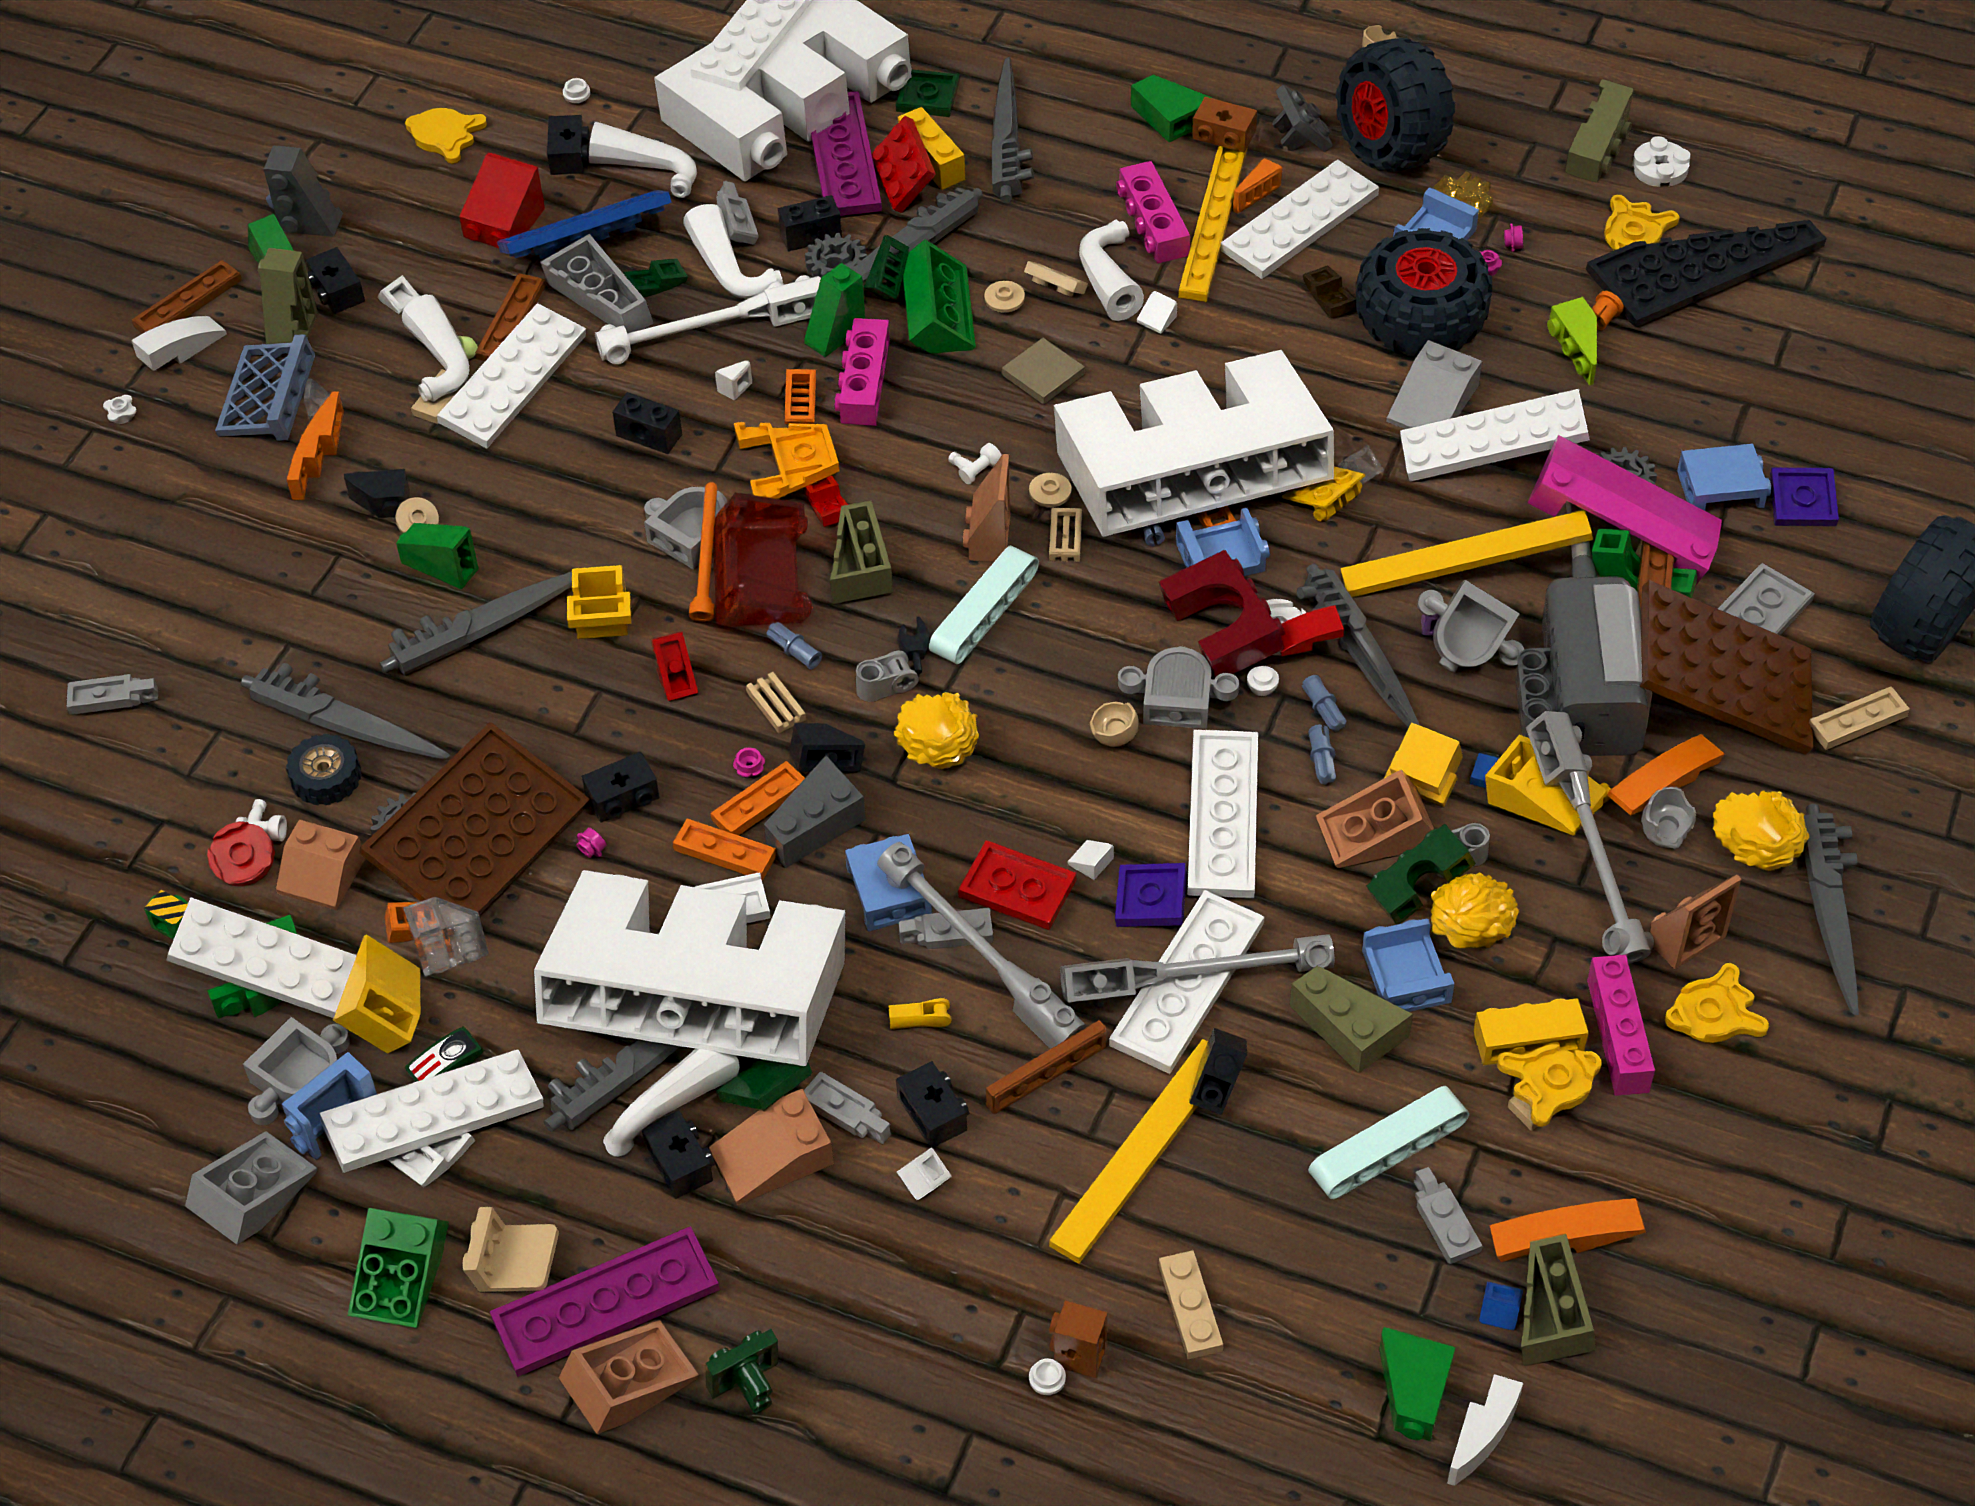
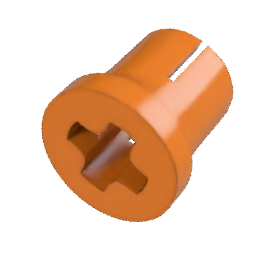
M1609 291L1600 292L1596 297V303L1591 308L1597 316V330L1605 329L1614 317L1619 316L1624 309L1621 299Z

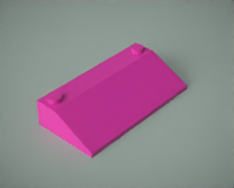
M1560 435L1557 436L1528 500V504L1553 517H1556L1565 502L1568 501L1622 530L1629 531L1630 534L1674 556L1673 568L1697 570L1696 585L1709 570L1718 547L1721 519Z

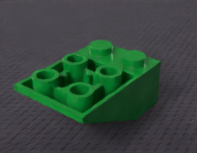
M368 1208L347 1316L418 1328L442 1259L449 1221Z

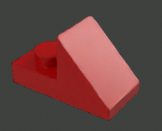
M679 631L650 639L658 666L656 670L667 701L698 693L683 632Z

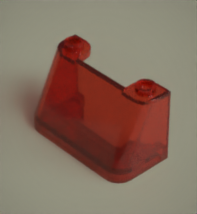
M735 492L717 513L714 525L713 557L715 615L718 625L740 627L770 625L776 622L781 624L801 623L810 616L812 601L808 599L807 593L798 591L796 541L802 534H805L808 527V518L805 516L803 503Z

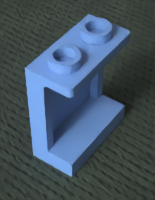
M1429 187L1424 193L1423 206L1405 226L1397 224L1394 228L1393 237L1395 233L1404 230L1409 232L1417 231L1418 228H1430V231L1441 232L1443 230L1453 233L1454 237L1458 239L1463 238L1467 241L1477 229L1479 209Z
M1753 444L1681 451L1677 473L1687 502L1705 511L1706 503L1754 498L1757 508H1764L1766 498L1771 494V483L1769 478L1764 476L1762 457L1760 455L1757 456Z
M1248 508L1241 509L1238 521L1195 531L1192 530L1188 520L1176 523V545L1186 568L1226 550L1232 560L1235 558L1239 560L1244 571L1243 576L1265 571L1266 558L1270 557L1269 546L1266 540L1261 539L1258 521L1256 517H1251Z
M909 834L892 836L882 841L867 845L860 844L845 850L846 867L848 873L852 875L864 912V922L868 931L899 924L900 921L915 919L916 916L932 914L931 904L912 885L905 889L891 886L887 881L886 874L877 865L883 852L896 842H902L908 846L916 856Z
M1413 919L1403 924L1388 927L1378 926L1364 932L1362 952L1378 996L1408 1012L1452 1002L1454 981L1450 973L1444 974L1430 937L1431 924L1429 919Z
M349 1052L282 1103L286 1114L284 1123L293 1134L290 1138L292 1144L301 1154L308 1152L315 1160L322 1156L316 1138L325 1132L320 1121V1112L377 1095L370 1072Z

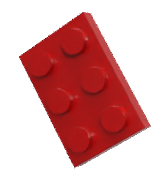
M904 116L892 128L891 132L872 153V159L891 206L897 212L902 213L936 175L914 120L907 116Z
M986 840L958 889V897L1050 930L1077 881V873Z

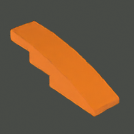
M333 391L317 410L296 448L287 477L292 500L305 499L308 478H320L324 455H336L344 414L339 391Z
M1700 734L1657 756L1609 790L1607 796L1631 816L1643 811L1650 797L1657 790H1662L1664 787L1680 788L1694 782L1700 771L1719 764L1725 753Z
M1636 1198L1561 1207L1489 1225L1496 1254L1500 1262L1528 1255L1531 1241L1563 1234L1567 1235L1570 1248H1574L1577 1253L1646 1233Z

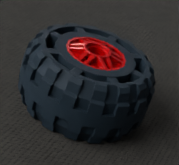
M1395 38L1367 44L1366 47L1360 48L1347 60V66L1342 68L1339 76L1340 83L1336 88V99L1338 102L1336 112L1337 118L1341 123L1342 135L1345 141H1348L1351 146L1350 150L1357 158H1362V162L1365 165L1376 168L1379 171H1403L1429 163L1430 158L1436 157L1448 143L1447 137L1452 133L1455 101H1453L1451 90L1453 88L1451 80L1447 78L1446 69L1441 60L1434 57L1435 53L1427 46H1422L1419 42L1411 41L1408 38Z
M1430 228L1397 232L1394 237H1385L1378 242L1376 247L1370 250L1368 256L1364 258L1360 265L1356 286V310L1359 319L1362 320L1363 325L1368 330V334L1375 341H1382L1384 347L1394 352L1398 350L1405 352L1408 356L1417 357L1428 340L1457 351L1477 336L1483 329L1484 321L1488 318L1492 297V276L1488 275L1489 266L1481 253L1472 248L1471 243L1463 238L1458 239L1454 237L1453 233L1443 230L1441 232L1430 231Z
M1947 515L1938 516L1936 520L1929 524L1928 528L1920 535L1892 576L1871 615L1870 627L1879 635L1878 640L1913 661L1920 659L1927 663L1936 660L1946 649L1975 608V524L1960 516L1952 518Z

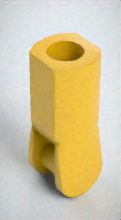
M937 998L920 1003L888 1005L890 1029L946 1027L952 1021L951 1016L947 1014L950 1002L945 998Z

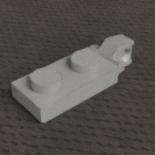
M724 181L720 191L717 192L718 196L716 198L717 204L723 213L729 239L739 243L744 242L754 245L759 235L747 200L738 196L734 183Z
M131 674L69 682L67 688V710L69 715L132 707L133 705H139L141 702L146 703L158 700V687L154 678L140 680V678H132Z
M990 908L957 911L988 943L993 942ZM940 913L924 914L923 916H916L915 919L899 922L901 944L918 942V945L926 946L927 950L971 945Z
M819 1072L805 1088L804 1092L815 1112L853 1135L864 1138L867 1134L871 1139L881 1144H884L890 1137V1123L881 1118L882 1113L876 1109L874 1102L825 1073Z
M1429 1167L1416 1171L1414 1183L1419 1192L1415 1193L1417 1209L1448 1264L1482 1252L1483 1246L1450 1188L1447 1187L1445 1182L1438 1184Z

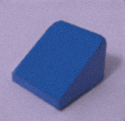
M1487 1282L1479 1321L1482 1324L1514 1330L1523 1290Z

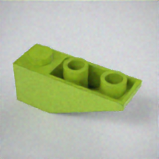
M1584 297L1552 306L1550 319L1547 322L1549 333L1551 336L1556 337L1563 353L1569 356L1574 363L1577 373L1584 377L1589 386L1593 385L1597 366L1596 314Z

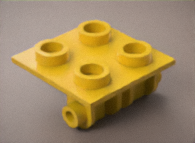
M1334 466V479L1288 490L1282 495V498L1314 506V518L1319 522L1322 520L1327 521L1336 511L1341 510L1343 506H1346L1361 493L1363 485L1360 480L1365 477V474Z

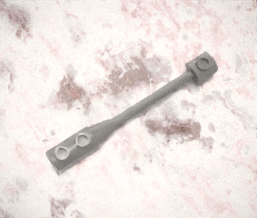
M1545 711L1526 727L1545 785L1561 786L1572 806L1578 812L1616 923L1604 932L1602 937L1603 948L1609 955H1626L1628 964L1638 962L1650 955V950L1654 945V938L1650 932H1644L1639 919H1628L1590 809L1588 775L1592 767V760L1589 755L1582 754L1579 743L1582 739V731L1578 726H1572L1568 713Z
M896 842L883 852L877 865L886 874L888 883L895 888L901 889L912 885L998 971V975L1015 999L1013 1012L1050 1049L1086 1028V1024L1074 1013V1010L1054 994L1048 984L1042 982L1039 978L1033 977L1012 962L1007 961L921 876L925 865L912 853L908 846L902 842Z
M1326 934L1295 938L1293 949L1164 964L1163 962L1123 958L1060 966V980L1064 1000L1076 1002L1135 995V989L1165 980L1166 977L1295 962L1299 972L1310 971L1317 965L1324 969L1334 967L1335 956L1331 936Z

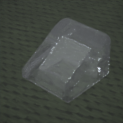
M312 378L307 379L304 394V403L310 420H312L317 410L330 396Z
M1368 445L1338 464L1340 468L1364 473L1365 477L1360 480L1362 484L1384 471Z

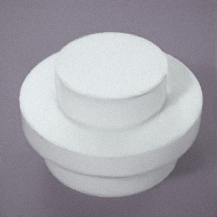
M573 78L565 83L563 97L566 101L581 103L589 98L590 88L583 79Z
M1258 666L1249 671L1247 684L1254 694L1267 696L1277 688L1279 676L1270 667Z
M1049 1358L1041 1359L1030 1369L1029 1382L1037 1393L1053 1395L1064 1387L1066 1373L1063 1366L1057 1361Z

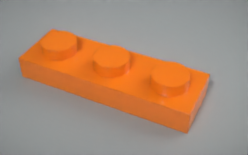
M785 761L711 812V820L721 830L739 836L778 809L805 777L788 761Z
M688 818L673 841V849L676 852L745 875L760 872L762 881L777 856L776 848Z

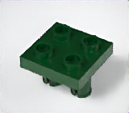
M772 1329L763 1333L755 1331L747 1335L741 1341V1345L731 1350L728 1348L720 1349L709 1357V1361L705 1363L706 1388L712 1399L735 1387H739L754 1414L760 1413L772 1405L769 1395L773 1391L763 1372L778 1365V1339Z

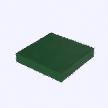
M911 69V78L900 89L896 102V112L908 113L922 107L931 116L950 117L960 82L959 74Z
M759 1059L716 1091L720 1101L765 1110L811 1076L813 1072L808 1062L806 1066Z

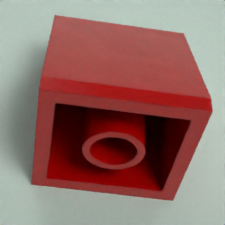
M488 152L459 216L463 237L499 248L497 241L529 231L545 210L538 167Z

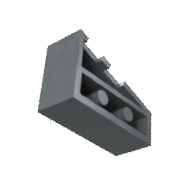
M273 145L263 169L274 212L284 232L334 237L343 213L339 207H334L329 199L330 193L328 189L322 188L316 179L318 174L301 148Z
M825 756L765 822L766 845L776 848V858L786 869L865 821L864 796L834 763Z

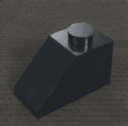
M405 469L344 474L349 499L378 518L396 517L400 504L410 498V488Z
M794 723L789 751L798 772H811L825 756L841 772H860L865 743L826 723Z

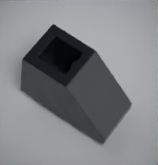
M1217 1028L1213 1029L1199 1064L1189 1099L1190 1104L1222 1115L1247 1056L1246 1039Z

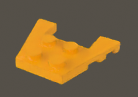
M745 422L734 423L740 449L771 444L780 474L750 480L756 507L765 505L840 472L839 462L827 424L789 423L788 428H772L771 423H760L759 427H746Z

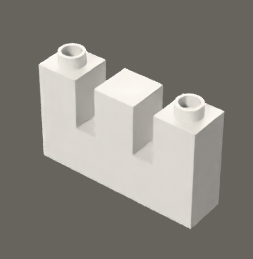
M813 0L741 91L692 78L690 68L709 45L654 77L661 121L740 179L747 181L764 169L776 167L787 156L784 125L809 142L812 140L811 133L816 130L818 134L831 126L833 119L842 116L844 112H846V116L849 115L847 87L854 92L859 91V95L870 103L891 90L901 89L911 78L908 34L857 0Z
M1282 350L1225 363L1227 409L1224 410L1219 408L1197 370L1140 384L1142 430L1135 432L1111 391L1054 405L1057 453L1102 537L1334 479V430Z
M583 870L534 969L537 1023L806 1066L844 966L845 910L779 900L760 949L747 948L746 895L681 885L659 934H653L649 930L648 880Z

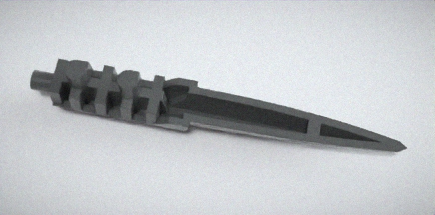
M1010 57L1005 59L1001 72L994 111L992 137L993 193L998 198H1001L1003 203L1011 202L1012 196L1022 193V181L1034 179L1032 168L1021 170L1022 162L1034 159V154L1031 148L1021 151L1018 142L1017 101Z
M958 187L954 190L955 193L951 191L947 194L940 192L936 196L938 207L930 205L925 208L920 206L917 209L918 217L908 221L907 226L892 236V238L910 247L909 252L924 239L932 244L937 242L978 212V200L983 197L982 191L979 188L970 191ZM890 246L889 251L898 255L899 250ZM879 247L852 269L862 276L863 282L868 278ZM887 258V262L894 265L895 261Z
M1317 564L1309 565L1306 569L1309 574L1304 586L1297 589L1298 598H1308L1310 602H1318L1313 610L1336 605L1344 627V635L1339 640L1344 651L1348 650L1369 682L1408 728L1411 722L1419 725L1409 700L1391 665L1365 625L1366 617L1334 570H1320Z
M572 572L519 589L470 611L468 609L456 614L453 623L447 616L442 619L443 624L437 627L429 615L421 618L420 624L425 632L422 633L418 629L414 631L415 637L409 640L401 628L395 629L391 633L395 642L388 644L391 657L379 662L383 673L385 674L398 668L406 676L469 647L472 641L518 619L571 587Z
M283 663L278 671H273L272 674L268 669L263 668L256 678L245 675L241 680V686L250 689V697L254 702L314 726L319 725L354 738L411 753L442 759L450 756L446 751L407 730L335 700L330 695L321 693L319 688H316L320 679L312 673H309L304 682L300 681L298 685L295 684L293 679L289 677L293 668L287 663Z
M1810 804L1806 807L1807 815L1804 816L1809 839L1804 844L1803 852L1813 904L1822 938L1838 984L1851 1013L1859 1015L1853 948L1842 883L1843 866H1857L1856 852L1840 853V850H1838V839H1852L1851 826L1835 827L1833 813H1820L1817 804Z
M637 1040L617 1053L616 1064L609 1057H606L602 1060V1066L598 1069L593 1067L587 1059H581L575 1068L582 1074L584 1079L581 1076L577 1078L575 1086L569 1089L559 1078H555L549 1083L548 1088L555 1094L550 1099L551 1111L554 1114L544 1120L546 1128L553 1132L563 1124L571 1131L630 1089L636 1081L654 1069L680 1046Z

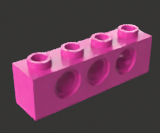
M1152 161L1120 168L1119 181H1116L1117 193L1120 198H1124L1128 215L1134 217L1137 233L1143 235L1147 252L1149 254L1152 253L1157 264L1187 257L1190 251V234Z
M854 318L852 330H847L846 347H849L848 351H843L842 367L845 368V372L839 373V390H841V394L836 393L835 411H840L841 424L873 426L877 424L890 344L889 320Z
M1627 956L1592 957L1587 982L1614 1094L1619 1096L1649 1093L1655 1069Z

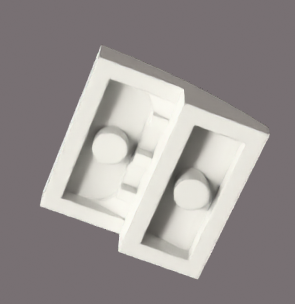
M464 1133L387 1158L386 1160L424 1188L448 1170L475 1142V1139L469 1133Z

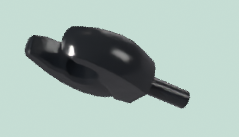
M916 617L917 635H908L906 626L903 624L898 632L897 642L900 651H904L909 661H913L914 671L917 674H921V660L924 659L927 653L930 634L922 618Z

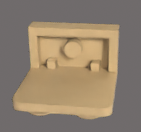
M479 1207L476 1221L471 1225V1241L468 1252L463 1257V1271L479 1292L543 1290L547 1286L559 1230L553 1224L505 1225L493 1207Z

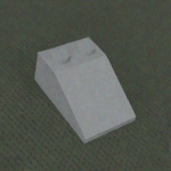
M1428 340L1415 358L1387 416L1386 422L1409 429L1458 417L1479 386L1482 361Z
M265 1131L192 1174L185 1207L231 1241L239 1244L263 1229L316 1174L317 1167Z

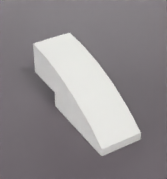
M196 316L160 325L131 341L136 356L155 371L172 359L176 360L179 364L183 363L227 335L225 329L209 316Z
M1494 1374L1485 1406L1470 1402L1450 1467L1447 1484L1455 1486L1470 1475L1488 1458L1501 1441L1519 1403L1523 1387L1522 1382Z

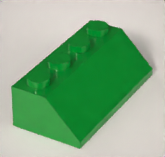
M924 239L908 253L903 274L909 341L916 347H921L931 354L972 351L976 345L967 265Z

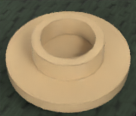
M998 281L991 284L985 290L984 300L986 305L994 311L1012 312L1023 305L1025 293L1023 288L1015 282Z
M1057 473L1040 474L1031 481L1029 495L1040 506L1057 507L1067 502L1070 498L1071 484L1066 477Z
M419 497L409 498L402 502L397 509L395 517L396 524L402 533L406 532L413 523L438 524L439 515L435 506L428 500Z

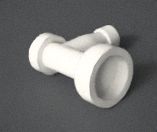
M987 443L981 448L980 457L973 463L961 457L957 452H952L948 461L960 469L958 471L960 478L966 484H971L975 481V476L987 466L994 467L1002 454L993 444Z
M261 799L254 801L253 809L249 813L248 818L238 817L236 822L243 821L260 826L273 841H284L286 837L287 821L285 816L274 815L269 821H261L267 806L266 802Z

